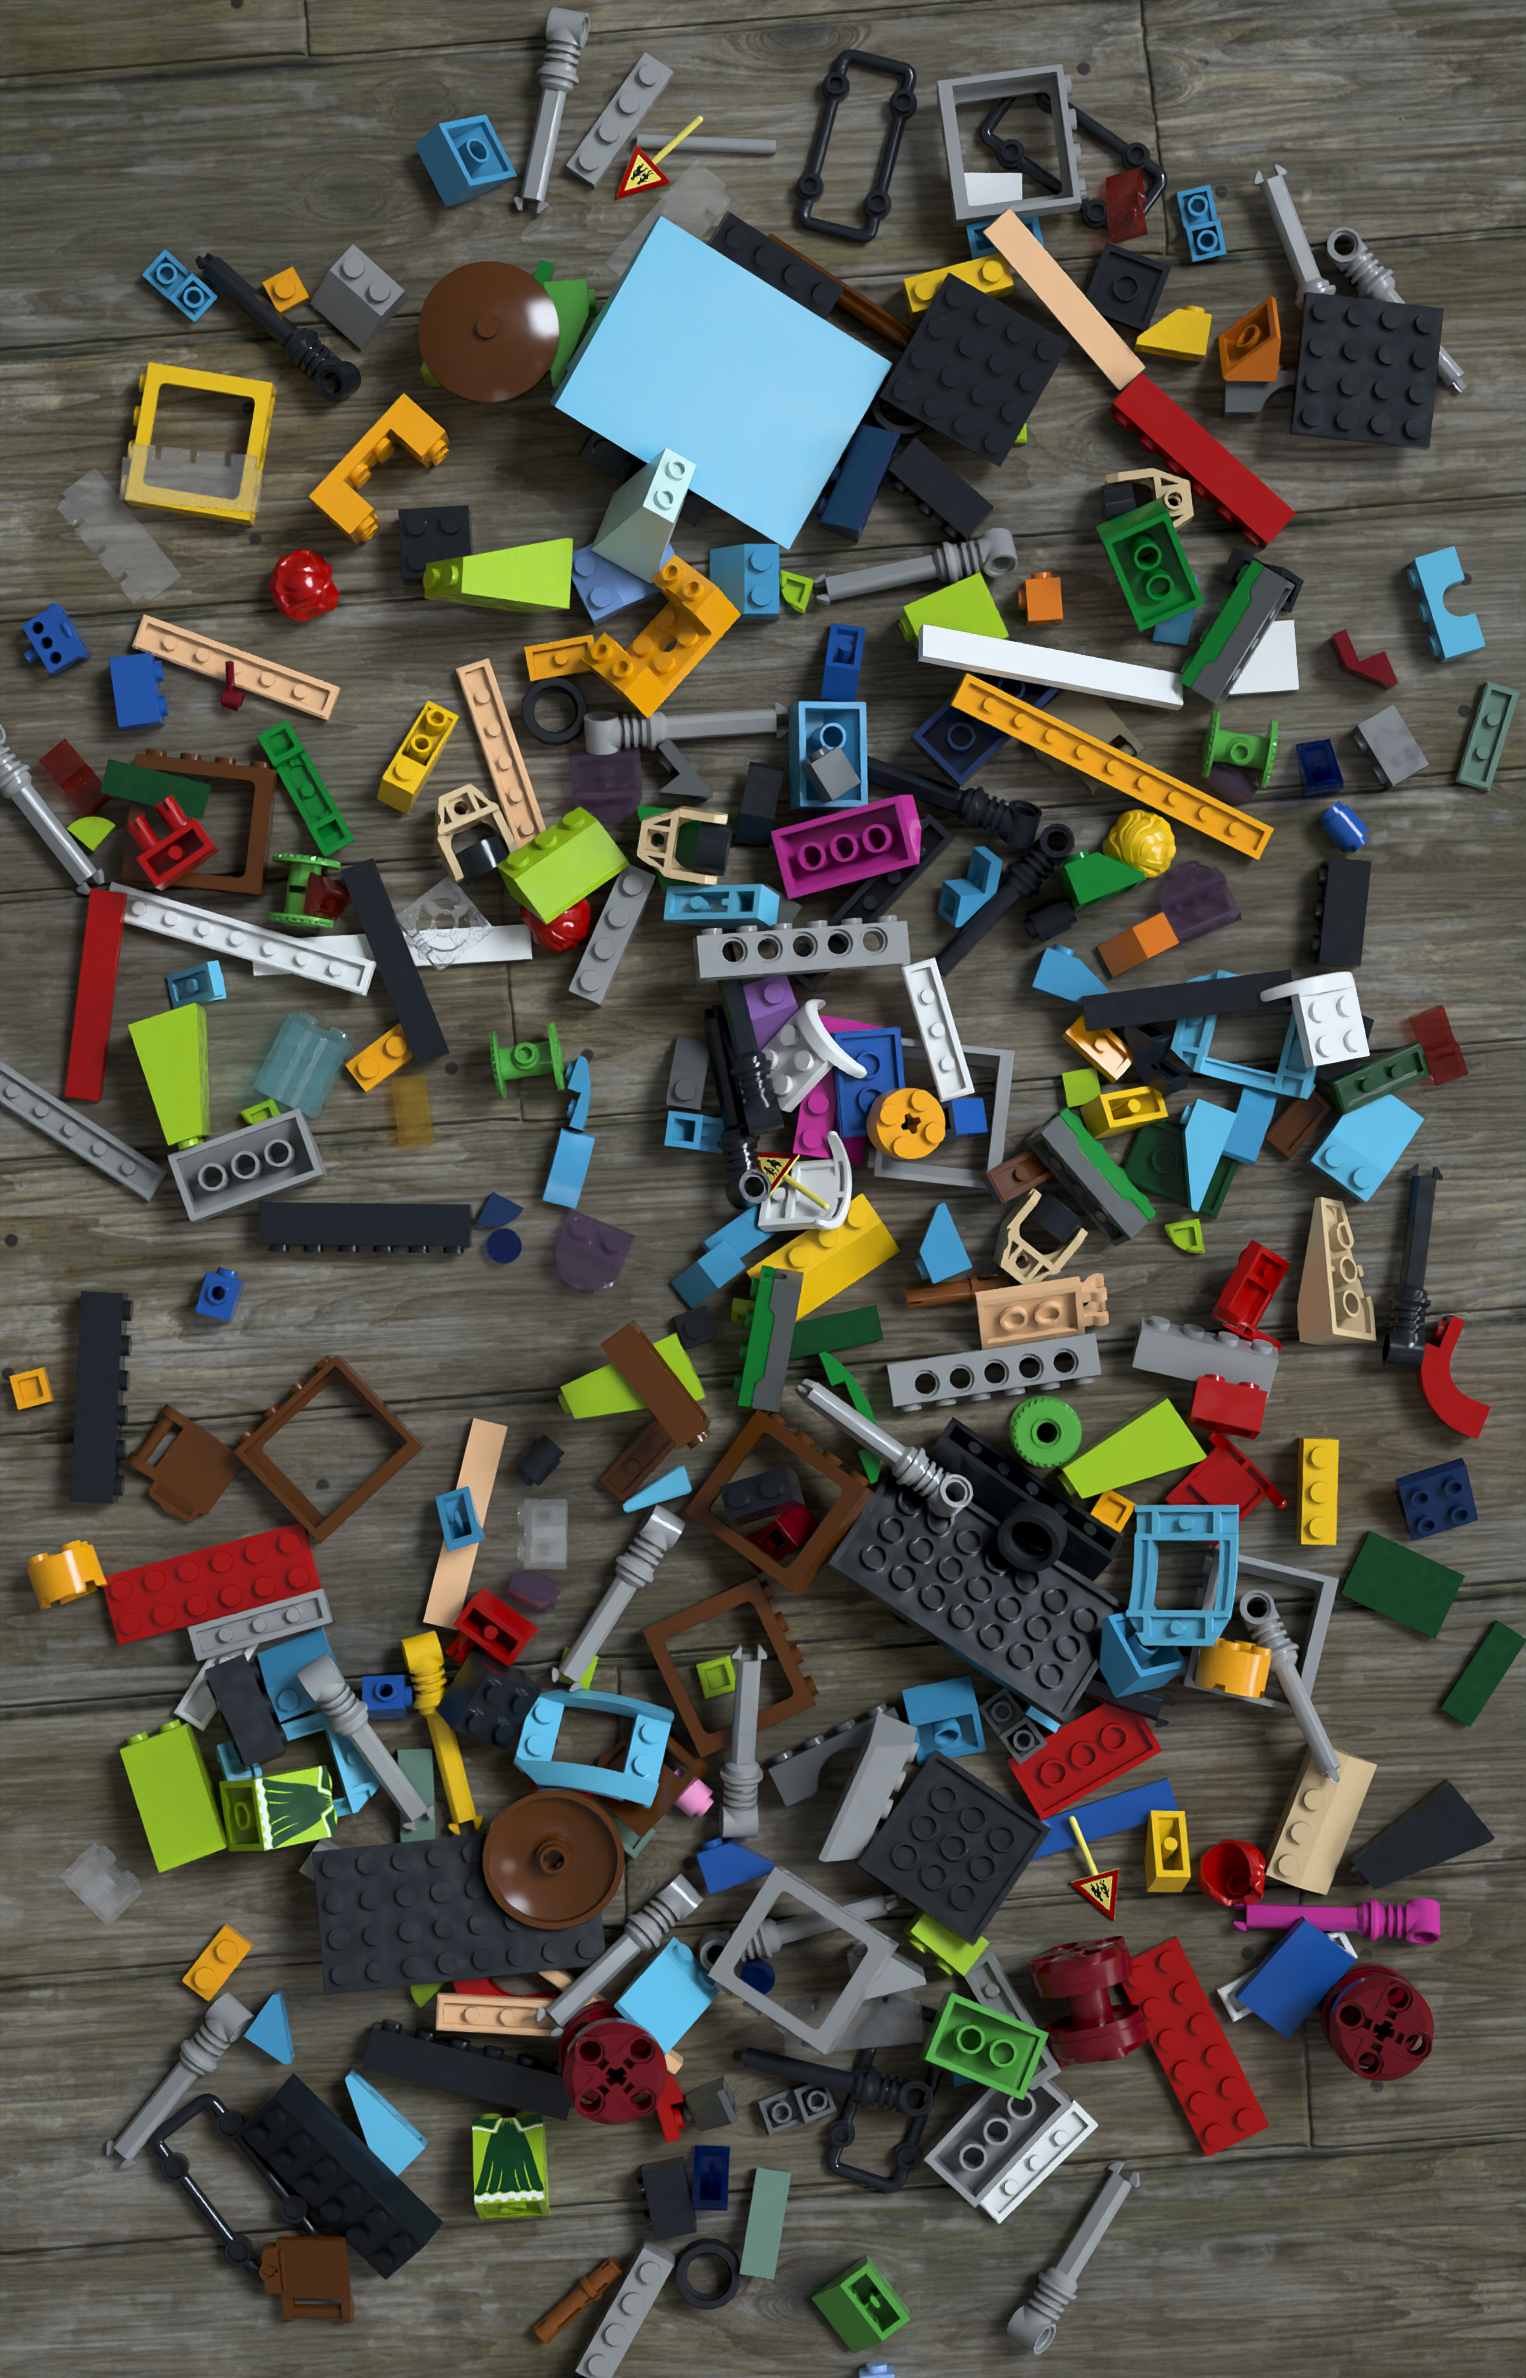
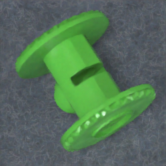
M1213 710L1203 743L1201 777L1208 779L1213 761L1259 769L1258 788H1266L1276 754L1278 721L1270 720L1265 737L1220 730V710Z
M273 854L272 862L290 865L284 913L266 912L265 919L296 927L333 928V920L318 918L316 914L322 869L340 870V863L310 855Z
M548 1022L549 1041L539 1043H521L513 1047L500 1048L497 1032H490L491 1066L500 1099H507L505 1080L554 1073L558 1091H562L565 1088L563 1056L554 1022Z
M1036 1396L1027 1399L1015 1409L1009 1422V1438L1013 1448L1023 1459L1038 1467H1056L1067 1462L1076 1453L1081 1442L1082 1428L1077 1414L1068 1404L1051 1396ZM1050 1422L1053 1426L1052 1436L1047 1440H1039L1037 1437L1038 1426L1042 1423Z

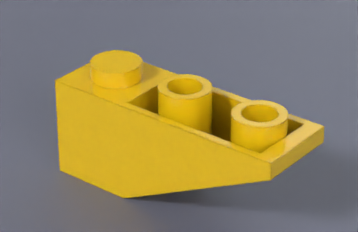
M428 700L383 775L377 795L378 800L408 815L459 719L458 715Z

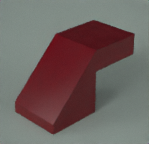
M1346 629L1333 634L1328 639L1342 672L1385 690H1389L1398 684L1385 651L1359 661Z

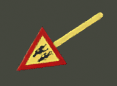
M697 116L652 159L635 144L615 199L670 183L671 181L656 164L703 121V117Z
M759 1152L760 1156L756 1160H760L761 1165L757 1168L762 1169L771 1182L769 1198L782 1180H784L824 1210L829 1209L827 1202L787 1174L800 1157L799 1154Z
M1070 1816V1825L1092 1875L1071 1881V1884L1114 1921L1119 1868L1098 1873L1076 1818Z

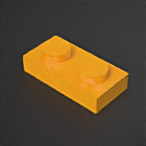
M593 634L524 647L531 683L551 677L562 678L593 672L581 659L594 645Z
M1083 1014L1062 1035L1072 1047L1112 1083L1134 1062L1129 1047L1110 1029L1085 1032Z
M397 1024L345 1064L366 1093L413 1058L401 1024Z
M226 1923L181 1981L209 2002L252 1948L253 1944Z

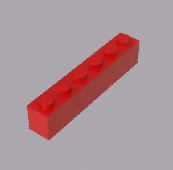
M1140 373L1112 403L1110 410L1114 413L1112 415L1113 420L1126 431L1131 428L1139 436L1138 442L1149 453L1153 454L1156 451L1166 460L1163 463L1164 466L1177 477L1182 475L1191 483L1190 490L1201 500L1205 501L1208 498L1217 506L1215 512L1228 524L1234 522L1243 530L1241 536L1253 547L1259 545L1265 549L1295 516L1296 512L1143 373Z

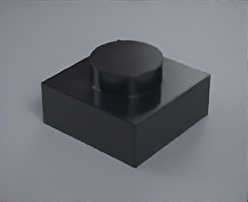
M706 1305L673 1317L685 1350L718 1338Z

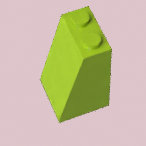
M573 538L531 543L426 563V571L423 575L424 598L527 614L569 609Z
M192 1003L128 1025L168 1146L178 1147L179 1150L203 1143L202 1139L211 1136L206 1011L204 1006Z
M675 1332L652 1343L695 1401L705 1398L706 1393L678 1333ZM614 1362L562 1385L560 1388L563 1393L558 1395L565 1414L572 1413L575 1419L648 1408Z
M1160 1396L1073 1455L1067 1462L1059 1465L1058 1467L1062 1473L1057 1478L1068 1494L1072 1496L1076 1493L1080 1498L1084 1499L1200 1462L1207 1458V1455L1169 1399Z
M179 1719L160 1725L161 1732L148 1737L146 1731L126 1738L128 1745L120 1749L159 1873L222 1850L228 1846L223 1807L191 1723L180 1724Z

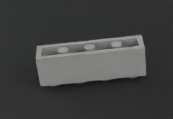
M629 865L619 873L568 991L571 994L602 1007L657 882V876L632 865Z
M1151 1316L1150 1319L1141 1317L1132 1351L1133 1368L1196 1381L1198 1376L1204 1377L1205 1374L1219 1375L1225 1378V1382L1236 1385L1239 1382L1254 1383L1259 1386V1390L1268 1392L1267 1398H1269L1279 1362L1278 1348L1273 1347V1344L1261 1339H1254L1253 1342L1241 1340L1237 1335L1224 1331L1218 1334L1210 1333L1195 1324L1179 1326L1171 1324L1168 1319L1159 1316Z
M644 2238L577 2359L575 2372L586 2378H612L674 2266L675 2255Z

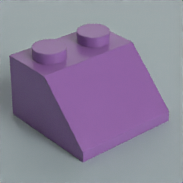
M786 975L770 976L743 986L760 1051L799 1010Z

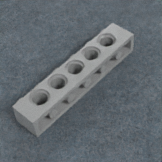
M896 915L876 917V923L862 924V918L843 919L839 926H828L826 920L806 922V928L793 929L792 923H780L771 925V931H758L757 926H741L736 928L737 933L723 934L722 928L701 930L702 936H696L693 939L696 982L903 967L911 963L907 921H897ZM865 934H873L878 938L879 948L877 951L871 952L864 947L863 937ZM831 936H837L843 940L845 948L842 954H835L830 951L828 940ZM795 939H803L809 944L810 952L808 956L801 957L794 952L793 942ZM767 941L774 946L775 955L773 959H764L759 955L758 944L760 942ZM733 944L738 947L740 951L738 961L730 962L724 958L722 952L724 945Z
M1094 1332L886 1364L892 1404L894 1407L900 1406L901 1412L922 1409L921 1402L935 1400L936 1407L956 1404V1397L969 1395L970 1401L991 1398V1391L1004 1390L1005 1396L1025 1393V1386L1038 1384L1039 1390L1054 1389L1060 1387L1059 1381L1073 1379L1074 1385L1095 1382V1375L1102 1374L1096 1334ZM1060 1352L1069 1353L1073 1360L1071 1368L1066 1372H1059L1054 1367V1358ZM1032 1357L1038 1363V1371L1032 1377H1024L1019 1371V1364L1024 1358ZM990 1363H999L1004 1370L1002 1379L996 1383L987 1381L984 1375L985 1368ZM957 1368H964L969 1373V1382L962 1388L953 1387L950 1383V1374ZM921 1374H930L935 1380V1386L929 1393H920L915 1387L916 1378Z

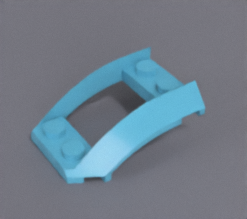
M1218 969L1217 972L1188 980L1187 983L1240 975ZM1293 1005L1284 1006L1293 1009ZM1294 1010L1292 1011L1277 1074L1207 1057L1218 1015L1180 1019L1177 1021L1171 1049L1193 1072L1306 1100L1316 1087L1313 1082L1317 1066L1310 1068L1305 1066Z
M1135 1505L1137 1533H1135L1132 1589L1126 1617L1129 1618L1137 1631L1136 1635L1144 1646H1214L1232 1615L1238 1569L1239 1505ZM1159 1541H1220L1218 1583L1214 1610H1153L1158 1574Z
M560 1688L541 1693L522 1724L513 1764L522 1773L525 1771L538 1788L557 1787L579 1790L621 1801L624 1799L643 1804V1807L650 1809L659 1786V1774L670 1726L674 1720V1712L672 1709L641 1700L605 1692L580 1689L570 1692L568 1689ZM564 1706L595 1709L634 1718L622 1773L589 1765L551 1761Z
M324 1712L280 1724L288 1741L325 1730L344 1795L332 1798L333 1808L337 1813V1817L359 1812V1809L368 1798L372 1797L381 1786L347 1736L340 1735L338 1732L331 1731L329 1728L330 1720ZM231 1741L216 1745L217 1762H220L225 1780L262 1774L260 1766L246 1772L243 1771Z

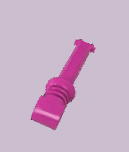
M1370 1898L1369 1902H1362L1358 1907L1282 1904L1246 1905L1234 1903V1909L1246 1910V1922L1234 1921V1927L1242 1933H1246L1247 1928L1291 1929L1299 1918L1304 1916L1322 1931L1358 1932L1362 1937H1369V1942L1383 1938V1934H1386L1387 1938H1392V1934H1395L1396 1938H1401V1934H1404V1938L1408 1942L1420 1945L1433 1944L1441 1939L1440 1905L1437 1901L1427 1898L1409 1900L1405 1903L1404 1907H1401V1903H1396L1395 1907L1392 1906V1903H1387V1907H1384L1383 1902H1378L1375 1898Z

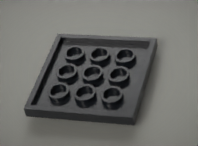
M948 273L881 391L879 398L992 464L1001 467L1070 343L955 275Z
M1306 292L1303 296L1289 434L1420 450L1429 449L1444 308Z
M935 1749L856 1866L973 1947L1052 1829Z

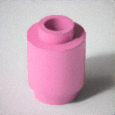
M679 1767L674 1773L679 1778H682L685 1771ZM698 1779L674 1804L690 1818L695 1813L702 1817L714 1803L710 1798L714 1791Z

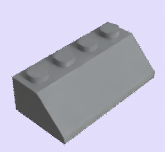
M300 1108L167 1156L189 1219L196 1224L328 1176L316 1142Z
M877 1713L828 1823L819 1860L829 1862L862 1858L867 1846L871 1845L881 1830L876 1827L879 1819L886 1820L894 1801L889 1799L892 1790L899 1792L903 1784L906 1772L902 1768L905 1761L912 1763L919 1747V1743L914 1742L917 1728L882 1713Z

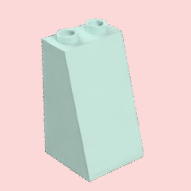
M668 448L662 450L614 492L591 551L651 584V580L658 572L676 526L696 464Z

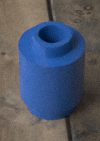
M1340 801L1336 802L1318 819L1323 825L1321 829L1343 853L1348 848L1354 853L1369 840L1365 835L1369 828L1348 805L1344 807Z

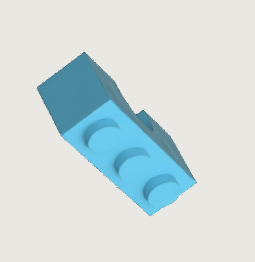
M1455 546L1414 558L1409 564L1411 569L1407 570V577L1412 590H1418L1421 602L1417 603V608L1421 621L1423 623L1428 622L1431 636H1428V644L1432 655H1438L1440 663L1482 650L1486 645L1476 613L1461 617L1454 616L1443 605L1445 589L1457 586L1465 580Z

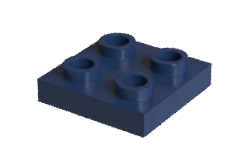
M1462 1458L1395 1479L1397 1501L1405 1519L1408 1535L1412 1541L1478 1520L1467 1467Z

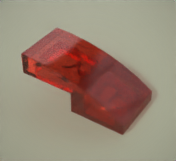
M1140 168L1106 178L1107 219L1110 239L1115 244L1148 235L1143 204L1147 203Z
M66 739L39 760L55 782L66 792L86 817L92 816L113 798L100 793L102 780Z
M1442 1005L1408 1017L1416 1041L1421 1042L1430 1076L1435 1086L1469 1074L1459 1043L1454 1039Z

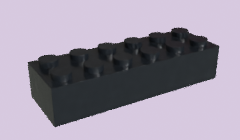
M294 2073L269 2095L236 2130L342 2237L346 2238V2241L385 2280L425 2247L443 2223Z

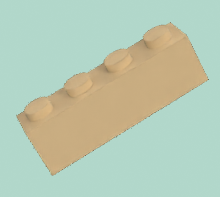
M1308 1746L1265 1856L1266 1866L1264 1873L1298 1888L1327 1895L1377 1764L1332 1747L1341 1767L1336 1769L1340 1780L1333 1784L1328 1773L1321 1774Z

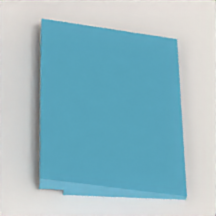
M658 215L566 367L568 372L550 400V403L646 463H649L662 450L668 448L696 464L688 489L789 550L893 363L666 218Z

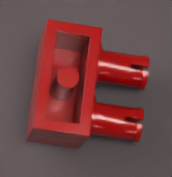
M173 795L164 799L170 809L169 811L161 802L154 807L172 832L168 837L159 840L144 815L134 819L140 827V831L132 822L125 827L142 851V854L136 859L155 887L161 891L220 852L202 824L195 818L190 821L188 820Z
M1205 1374L1204 1377L1198 1376L1193 1384L1186 1425L1255 1440L1261 1430L1268 1392L1259 1390L1258 1385L1250 1382H1239L1236 1385L1225 1382V1378L1219 1375Z
M483 1587L472 1597L453 1625L460 1631L450 1645L446 1647L445 1651L451 1657L459 1649L454 1660L463 1663L472 1648L478 1643L487 1650L485 1656L503 1662L510 1667L525 1650L539 1628Z

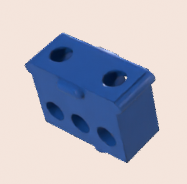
M50 603L49 609L22 625L23 630L34 646L26 651L24 656L29 663L41 658L49 673L57 676L82 659L89 660L91 653L63 606ZM40 625H43V631L39 634L38 628ZM52 640V646L47 648L48 641ZM61 655V661L56 663V657Z

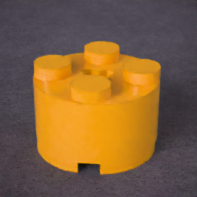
M897 1088L888 1090L875 1099L869 1116H867L866 1129L871 1143L882 1153L893 1158L917 1159L931 1153L944 1139L945 1117L938 1101L927 1091L916 1088ZM905 1118H909L910 1120L908 1129L901 1128V1124L905 1122Z
M77 1540L61 1546L62 1553L56 1555L42 1553L28 1559L29 1567L26 1570L40 1609L51 1608L50 1603L59 1600L61 1604L73 1601L97 1591V1586L105 1587L107 1585L93 1545H88L87 1541L81 1542Z
M1219 1637L1214 1646H1201L1194 1684L1212 1690L1213 1686H1215L1216 1689L1230 1694L1263 1698L1272 1649L1256 1646V1644L1246 1641H1227Z

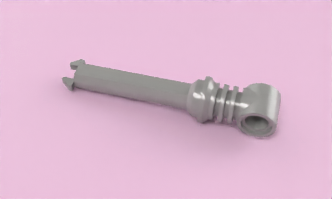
M553 7L549 13L546 38L551 44L546 46V51L550 53H545L544 59L548 62H543L542 67L537 69L536 76L540 77L539 84L543 90L520 197H514L519 211H523L525 200L538 203L536 213L539 215L549 208V203L544 202L566 95L573 91L574 85L579 83V78L576 75L577 69L573 67L578 66V60L575 58L580 57L578 50L585 46L590 27L588 13Z
M1276 164L1273 166L1276 174L1275 177L1264 181L1259 170L1255 174L1253 185H1260L1298 285L1296 292L1297 300L1294 301L1295 307L1302 310L1303 296L1306 292L1334 295L1336 287L1335 285H1330L1328 280L1321 278L1283 178L1287 171Z
M1342 227L1331 233L1326 245V255L1329 261L1336 265L1341 272L1347 271L1344 276L1347 279L1353 278L1350 281L1352 285L1358 284L1356 287L1358 298L1406 304L1394 290L1393 270L1385 269L1383 266L1378 268L1377 265L1380 262L1377 259L1372 261L1374 255L1372 252L1366 253L1368 248L1354 229ZM1339 239H1348L1353 244L1354 250L1349 255H1339L1334 249L1335 242ZM1440 345L1437 376L1447 387L1453 385L1461 393L1467 387L1461 378L1464 372Z
M993 528L980 536L978 544H974V540L969 541V546L962 542L961 547L957 548V544L952 545L946 541L943 542V547L936 548L932 555L825 577V574H822L814 581L815 588L827 586L828 594L816 596L817 601L828 606L831 605L830 601L937 578L943 582L951 581L952 585L963 578L964 573H967V576L970 577L972 576L971 572L975 571L977 574L982 569L992 577L1010 575L1018 567L1013 535L1007 529Z
M775 703L774 709L665 716L660 711H655L648 719L641 713L640 717H636V713H631V717L628 718L627 713L622 714V718H619V715L613 711H592L584 715L585 750L593 755H609L618 752L621 749V744H624L625 749L630 747V744H633V748H638V743H641L642 747L656 751V746H660L668 738L670 740L768 733H776V738H781L788 732V726L777 727L776 714H788V710L781 704Z
M0 724V793L5 798H11L78 884L77 891L89 895L91 888L86 882L93 877L98 885L104 883L102 869L97 870L31 785L30 766L22 764L19 760L15 762L16 755L14 753L9 755L11 749L8 746L4 748L6 734Z
M805 1378L801 1385L799 1384L796 1387V1393L803 1399L805 1404L891 1466L892 1475L896 1477L895 1482L898 1485L906 1484L909 1487L913 1484L912 1490L916 1492L920 1489L919 1495L922 1497L927 1494L926 1500L935 1514L941 1517H951L971 1502L973 1488L970 1482L958 1474L951 1475L947 1471L942 1474V1467L939 1466L936 1469L934 1461L928 1463L929 1458L926 1456L924 1448L920 1447L917 1450L913 1446L904 1447L818 1382ZM946 1490L953 1493L955 1502L947 1497Z
M657 1503L651 1506L638 1527L637 1533L641 1535L640 1538L635 1536L633 1539L636 1542L635 1546L630 1544L628 1548L631 1552L626 1551L624 1555L618 1556L615 1560L618 1562L615 1568L617 1576L559 1668L552 1667L551 1675L553 1682H556L560 1674L563 1673L574 1680L568 1689L570 1692L582 1688L583 1684L579 1683L581 1677L638 1588L644 1587L647 1582H653V1572L655 1569L652 1566L653 1564L658 1566L659 1561L656 1559L658 1557L663 1558L662 1550L669 1551L676 1543L685 1527L684 1520Z
M1263 1590L1249 1591L1240 1601L1241 1619L1248 1632L1254 1633L1250 1637L1253 1641L1257 1640L1256 1646L1272 1649L1269 1672L1276 1674L1321 1774L1328 1773L1332 1783L1335 1784L1340 1780L1336 1769L1341 1767L1296 1670L1295 1664L1298 1659L1296 1651L1299 1649V1646L1291 1642L1290 1638L1285 1639L1288 1633L1286 1630L1281 1631L1284 1624L1283 1622H1277L1280 1616L1272 1597ZM1253 1601H1261L1267 1606V1612L1262 1617H1252L1247 1612L1248 1605Z
M738 1645L731 1653V1658L736 1659L730 1759L720 1768V1777L724 1780L723 1802L720 1803L719 1833L721 1838H756L758 1833V1782L763 1779V1771L755 1761L761 1659H767V1654L761 1645H757V1654H742V1647Z
M324 1653L297 1671L296 1674L306 1691L315 1702H319L318 1705L323 1709L325 1715L328 1716L331 1731L338 1732L340 1735L347 1736L402 1813L406 1819L402 1823L403 1826L416 1831L417 1827L413 1821L424 1813L432 1820L434 1817V1806L432 1803L428 1806L425 1805L367 1722L369 1715L367 1713V1703L359 1701L355 1697V1694L350 1690L349 1685L345 1683L343 1675L331 1657Z
M681 1873L675 1875L656 1893V1901L651 1900L648 1903L650 1908L645 1905L642 1908L643 1913L630 1914L626 1918L628 1923L624 1926V1934L545 2010L541 2006L537 2009L536 2021L539 2022L547 2015L556 2025L549 2035H562L563 2030L561 2028L641 1951H649L651 1948L657 1950L660 1947V1940L663 1938L662 1933L667 1934L669 1932L668 1927L673 1928L676 1925L674 1920L676 1922L682 1921L704 1898Z
M882 1891L839 1903L864 1921L888 1914L887 1910L898 1906L895 1893L882 1894ZM817 1911L777 1922L771 1918H766L742 1954L741 1960L742 1962L747 1961L746 1956H750L751 1960L755 1959L754 1954L758 1953L759 1957L764 1956L771 1959L773 1958L772 1953L779 1952L782 1944L841 1927ZM729 1929L725 1931L710 1930L700 1939V1961L708 1971H711L719 1957H711L707 1951L714 1945H720L725 1948L733 1935Z
M229 1992L222 1995L210 2007L205 2015V2023L196 2031L195 2036L190 2040H184L180 2044V2061L115 2142L113 2140L107 2142L106 2154L108 2156L117 2150L126 2158L120 2166L121 2169L135 2166L136 2162L133 2158L198 2076L214 2072L218 2068L217 2061L220 2058L219 2056L223 2055L225 2049L230 2046V2043L240 2038L253 2023L255 2016Z
M1121 2161L1109 2166V2169L1112 2170L1111 2175L1056 2266L1048 2268L1045 2273H1039L1040 2282L1037 2286L1040 2288V2291L1034 2290L1033 2295L1036 2297H1030L1028 2300L1031 2306L1024 2305L1020 2307L1008 2324L1007 2334L1036 2355L1044 2352L1051 2344L1056 2333V2324L1053 2319L1059 2320L1060 2315L1058 2311L1063 2313L1065 2310L1062 2304L1068 2305L1070 2301L1077 2299L1078 2296L1075 2293L1078 2288L1076 2279L1132 2186L1134 2185L1138 2188L1140 2185L1138 2172L1134 2171L1129 2181L1119 2175L1124 2165Z

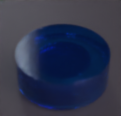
M506 1228L498 1229L489 1236L487 1251L496 1262L510 1263L521 1254L522 1241L515 1231Z
M753 1959L743 1966L740 1979L764 1995L774 1986L775 1971L766 1960Z

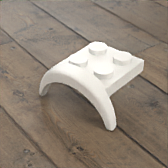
M1343 971L1309 977L1282 984L1260 993V999L1263 1002L1291 996L1306 1068L1370 1056L1355 982L1351 972Z
M822 999L808 1000L761 1050V1052L766 1054L767 1060H772L773 1064L769 1069L771 1074L766 1076L767 1078H772L773 1082L769 1083V1087L774 1086L775 1091L771 1093L777 1096L779 1107L783 1111L792 1112L834 1065L857 1078H863L867 1074L866 1069L846 1054L823 1026L817 1011L826 1005V1002Z
M829 1131L827 1134L833 1159L796 1161L787 1173L827 1202L829 1209L824 1210L782 1180L771 1197H768L761 1203L758 1226L763 1232L803 1229L832 1230L843 1224L851 1201L852 1174L846 1149L835 1131Z

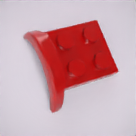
M1251 1240L1248 1247L1241 1252L1238 1258V1265L1231 1278L1224 1283L1221 1296L1211 1313V1318L1220 1325L1251 1341L1254 1339L1268 1341L1280 1351L1282 1348L1281 1342L1261 1332L1256 1327L1287 1272L1290 1263L1263 1245Z
M1211 1431L1207 1436L1215 1445L1207 1454V1458L1200 1461L1164 1497L1170 1505H1239V1523L1265 1497L1279 1510L1287 1505L1286 1500L1272 1482L1232 1442L1217 1431ZM1207 1541L1213 1548L1220 1543V1541Z

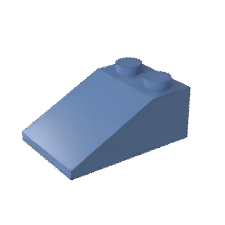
M594 543L572 553L571 580L595 627L663 594L653 582L650 584L591 551ZM670 543L667 546L658 572L675 554Z

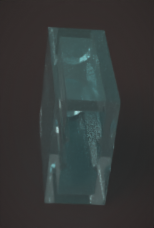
M300 1010L297 1016L288 1013L252 1088L294 1109L300 1108L302 1113L318 1120L355 1045L347 1041L350 1034L333 1026L330 1027L329 1031H326L316 1026L319 1019Z

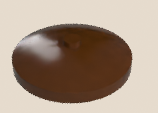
M481 261L455 269L433 287L420 313L418 340L421 354L428 370L444 389L468 402L497 405L523 397L544 380L551 370L558 353L560 326L551 297L533 276L507 263Z
M541 1788L517 1797L507 1804L496 1816L484 1842L483 1872L493 1898L510 1916L536 1928L566 1929L592 1919L612 1900L623 1876L624 1847L615 1821L597 1801L571 1789Z

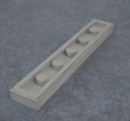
M0 1061V1103L138 1195L151 1201L169 1174L167 1170Z

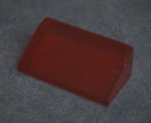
M311 872L308 878L303 912L312 917L329 919L335 922L352 899L349 891L336 880Z

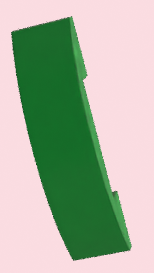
M288 719L258 735L257 737L295 802L323 856L326 858L355 842L342 814Z
M828 1352L818 1353L831 1386L845 1381L856 1411L876 1425L870 1405L853 1376ZM865 1447L858 1449L857 1451L870 1483L877 1482L880 1471V1458Z

